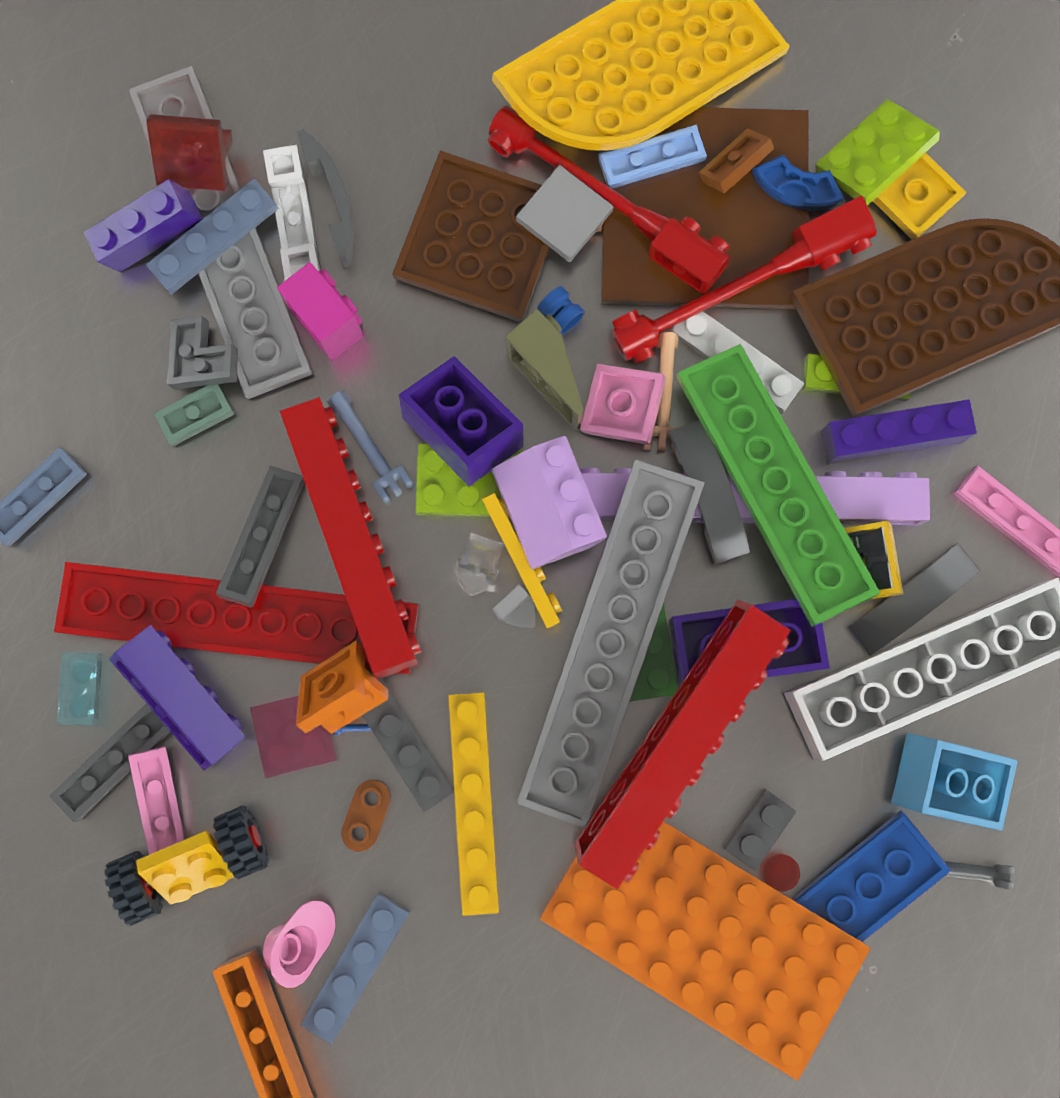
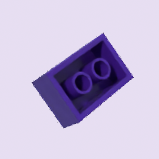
M455 356L398 394L402 418L468 487L489 473L492 468L501 464L524 447L523 423Z

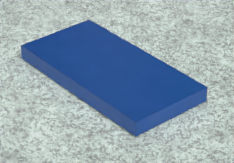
M900 810L791 899L863 942L952 870L906 814Z

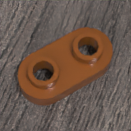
M370 779L361 783L355 790L341 830L343 843L350 850L362 852L368 850L376 843L391 803V791L384 782ZM369 791L375 792L378 796V801L375 805H370L366 802L365 797ZM357 826L364 828L366 832L365 838L362 840L356 839L353 835V830Z

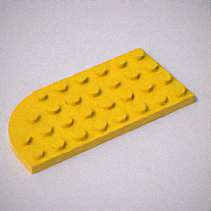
M615 0L493 72L492 82L516 113L532 128L546 137L579 149L616 150L634 146L657 135L785 55L790 46L754 0Z

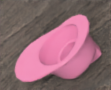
M322 901L307 902L292 914L287 923L276 926L266 936L263 944L264 960L262 965L271 971L272 976L279 985L285 988H292L302 984L328 948L334 936L336 926L335 915L330 906Z

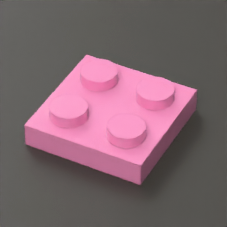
M597 364L580 430L583 434L650 445L666 377L660 373Z

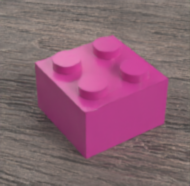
M309 262L276 288L290 312L332 362L364 337L359 327L363 321L357 314L358 310L346 295L341 296L335 287L336 283L324 268L318 271Z

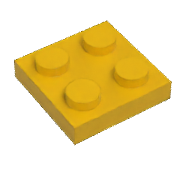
M925 153L876 197L873 202L911 240L921 237L967 192Z

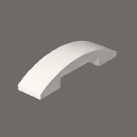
M296 144L263 150L268 183L272 190L273 201L278 207L275 214L281 243L280 254L285 280L309 262L319 271L320 266L312 213L298 146Z

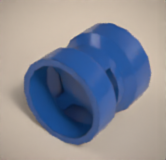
M559 286L542 299L537 309L544 316L550 314L562 329L560 333L563 335L583 318L585 311L579 304H573L569 299L570 294L563 286Z

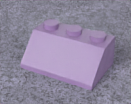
M566 435L533 446L492 468L491 471L531 570L595 547L607 537Z

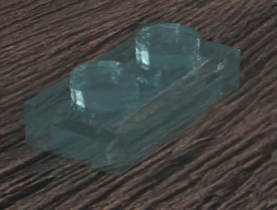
M62 652L57 725H98L102 669L101 653Z

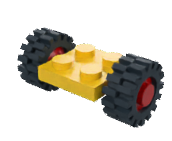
M242 805L216 816L213 819V828L216 831L214 833L215 839L206 830L148 856L142 855L140 851H134L107 863L105 866L107 869L104 870V875L107 877L105 884L110 889L107 893L109 898L112 897L114 901L112 904L114 910L118 909L119 918L121 920L124 919L126 925H135L160 914L163 909L161 903L163 898L170 904L183 902L191 898L192 895L208 888L221 886L231 878L241 879L267 868L269 860L267 858L268 852L264 847L266 844L261 837L262 833L260 828L257 827L256 819L252 818L251 811L247 810L245 805Z

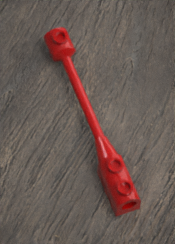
M509 106L502 107L494 116L489 127L487 142L496 153L508 158L512 152L520 154L529 149L555 168L559 165L614 206V208L629 217L631 222L652 241L649 259L702 295L707 294L724 272L731 259V256L726 253L729 250V245L718 236H712L709 241L700 236L698 233L701 227L694 219L685 216L680 222L675 218L666 217L642 206L638 207L535 137L536 130Z
M861 195L799 226L791 232L796 244L777 254L769 263L655 320L650 319L644 314L639 316L637 309L613 320L614 329L611 332L621 355L626 361L633 358L635 363L638 364L655 355L652 348L658 346L660 332L774 275H782L807 267L813 268L817 265L823 271L841 262L839 254L850 249L852 255H855L871 247L872 244L869 239L876 236L877 230L863 196Z

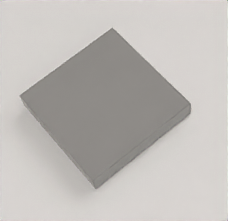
M559 165L516 216V221L567 261L571 262L612 213L614 206Z

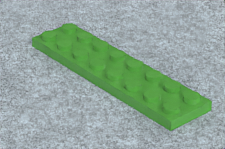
M742 345L734 346L679 371L676 377L707 435L715 445L722 463L812 627L877 596L880 593L879 589Z

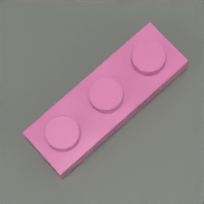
M165 746L129 754L128 759L148 855L185 840Z

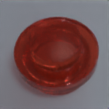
M775 854L765 862L763 877L769 886L777 891L785 892L797 885L800 879V868L792 857L786 854Z

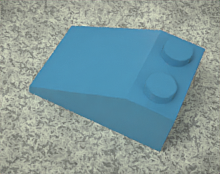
M907 733L891 804L923 814L1003 831L1018 760Z

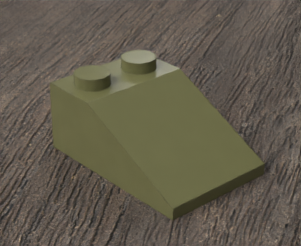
M536 309L505 336L506 356L569 425L577 431L581 427L584 410L562 334L560 333L562 329L550 314L544 316Z

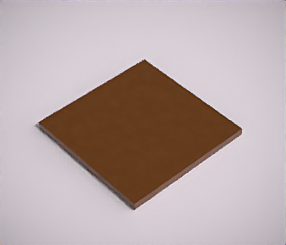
M700 107L653 137L696 125L707 154L705 161L613 188V190L638 207L642 206L666 217L675 218L680 222L685 216L690 217L700 225L701 230L698 233L700 236L708 241L712 236H718L729 245V250L726 253L731 256V259L724 272L709 290L711 292L769 263L777 254L796 244L791 232L809 222V211L789 207L769 196L751 175L753 168L725 194L702 183L698 172L747 128L771 138L774 147L755 167L784 155L793 166L804 172H809V110ZM613 207L612 213L603 222L601 304L683 306L703 295L649 259L652 241L631 222L629 217ZM809 267L782 275H774L712 307L796 309L790 295L794 290L809 284Z

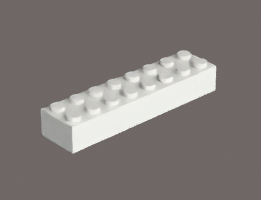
M1058 578L1035 584L785 692L784 695L813 760L824 761L1059 659L1060 581Z

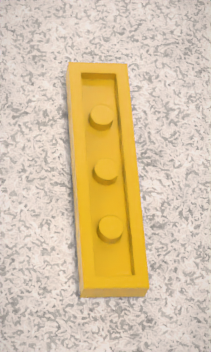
M496 493L483 498L482 501L547 629L560 623L557 613L563 610L553 592L546 594L541 584L542 581L546 580L541 567L531 570L517 533L508 519L510 516L503 498L498 499Z

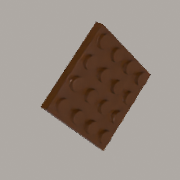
M440 150L392 273L393 278L522 322L550 247L516 221V216L542 185Z

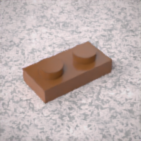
M747 128L698 172L702 183L725 194L774 149L771 138Z

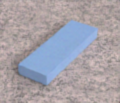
M693 125L650 138L634 146L600 153L598 161L607 186L613 189L706 160L707 154L697 126Z

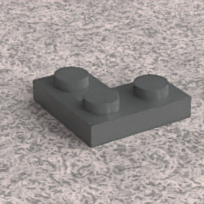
M203 316L171 320L167 385L174 390L237 382L238 348L232 344L208 347L209 321Z

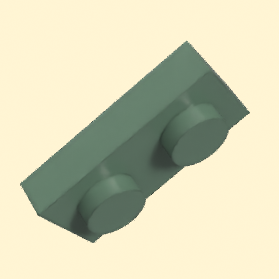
M219 384L207 385L154 413L168 443L172 446L235 414Z

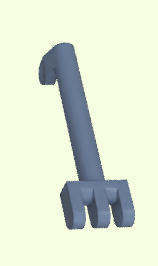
M339 391L327 400V403L331 406L334 414L339 413L380 477L371 484L384 504L391 501L390 496L384 490L385 487L390 486L396 496L402 494V491L395 482L399 478L402 479L403 484L408 489L413 487L414 484L402 465L393 470L390 468L351 408L350 404H352V401L346 392Z

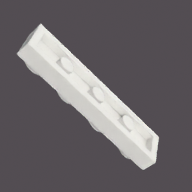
M704 311L676 324L671 331L678 335L679 341L704 359H708L741 344L781 414L805 384Z

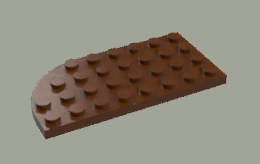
M989 218L969 219L939 228L796 289L791 293L790 298L854 418L1060 327V247L1043 234L1018 223Z

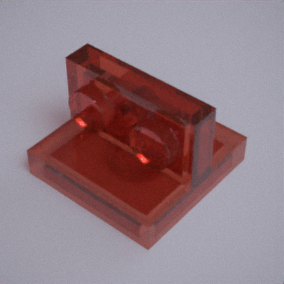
M155 114L148 116L146 124L156 186L170 179L183 188L226 190L228 178L225 159L233 144L232 130L222 129L221 120Z

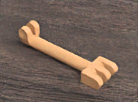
M673 332L659 333L658 346H656V349H661L659 373L664 374L666 382L652 437H658L657 451L664 452L666 438H670L668 431L678 428L670 427L674 353L678 349V335ZM652 438L650 445L644 444V450L651 451L653 443ZM671 442V452H675Z

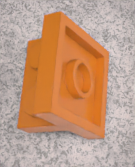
M357 641L300 676L296 725L305 733L321 725L329 733L333 734L388 700V689L365 668V650Z

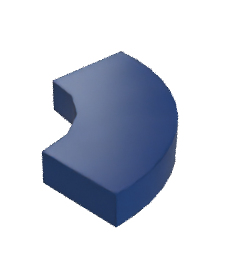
M784 155L753 168L751 172L757 184L769 196L792 208L807 211L827 210L840 206L845 201L830 170L820 173L804 172L793 166Z

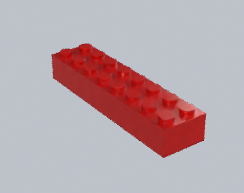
M737 599L574 843L578 865L618 890L623 881L628 883L633 878L639 867L638 858L644 849L649 851L655 845L660 836L658 829L665 818L671 819L678 811L682 799L679 797L687 785L692 787L698 781L703 772L701 764L709 753L713 755L720 748L725 738L722 734L730 721L734 723L740 718L746 707V703L743 701L751 689L756 691L762 685L768 673L765 669L772 658L777 659L785 651L789 643V639L786 637L791 630L755 606Z

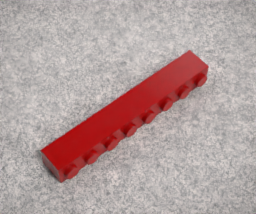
M320 397L280 410L284 426L373 675L378 680L418 665L415 655L421 653L414 632L406 633L402 621L409 619L402 599L395 601L390 588L397 585L390 566L382 567L378 555L385 552L378 533L371 535L367 523L373 521L366 501L359 503L355 491L361 489L355 470L347 471L343 459L349 458V454L343 438L336 439L332 428L337 427L338 424L331 406L324 408Z

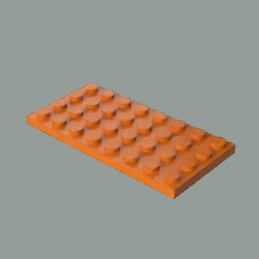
M664 821L658 829L660 836L651 850L644 849L637 860L639 867L635 875L628 883L623 881L618 890L578 865L577 856H575L540 916V920L798 1081L871 947Z

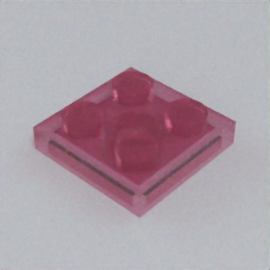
M299 695L250 707L265 778L338 760L332 734L323 726L319 725L305 733L296 725Z

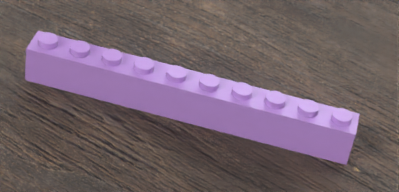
M580 468L600 521L615 520L632 470L631 468L614 469V474L600 473L598 468ZM725 470L742 523H755L730 475ZM830 471L826 472L825 476H815L843 525H865L889 521L892 525L920 526L930 521L929 478H917V473L900 472L896 473L895 477H882L881 472L872 471L862 472L860 477H846V472ZM696 507L691 522L703 523L698 507Z

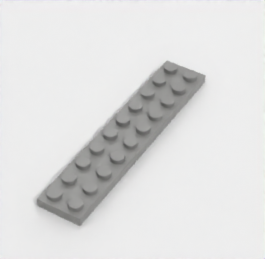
M192 66L128 89L163 182L170 179L190 191L202 219L241 189ZM255 227L198 273L225 344H232L238 348L237 376L248 399L313 374L287 306L276 288L278 283Z
M635 459L517 804L582 828L586 827L705 482Z

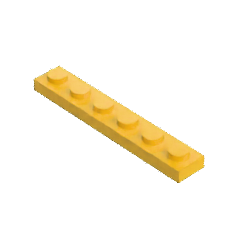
M485 693L448 695L462 916L499 913Z

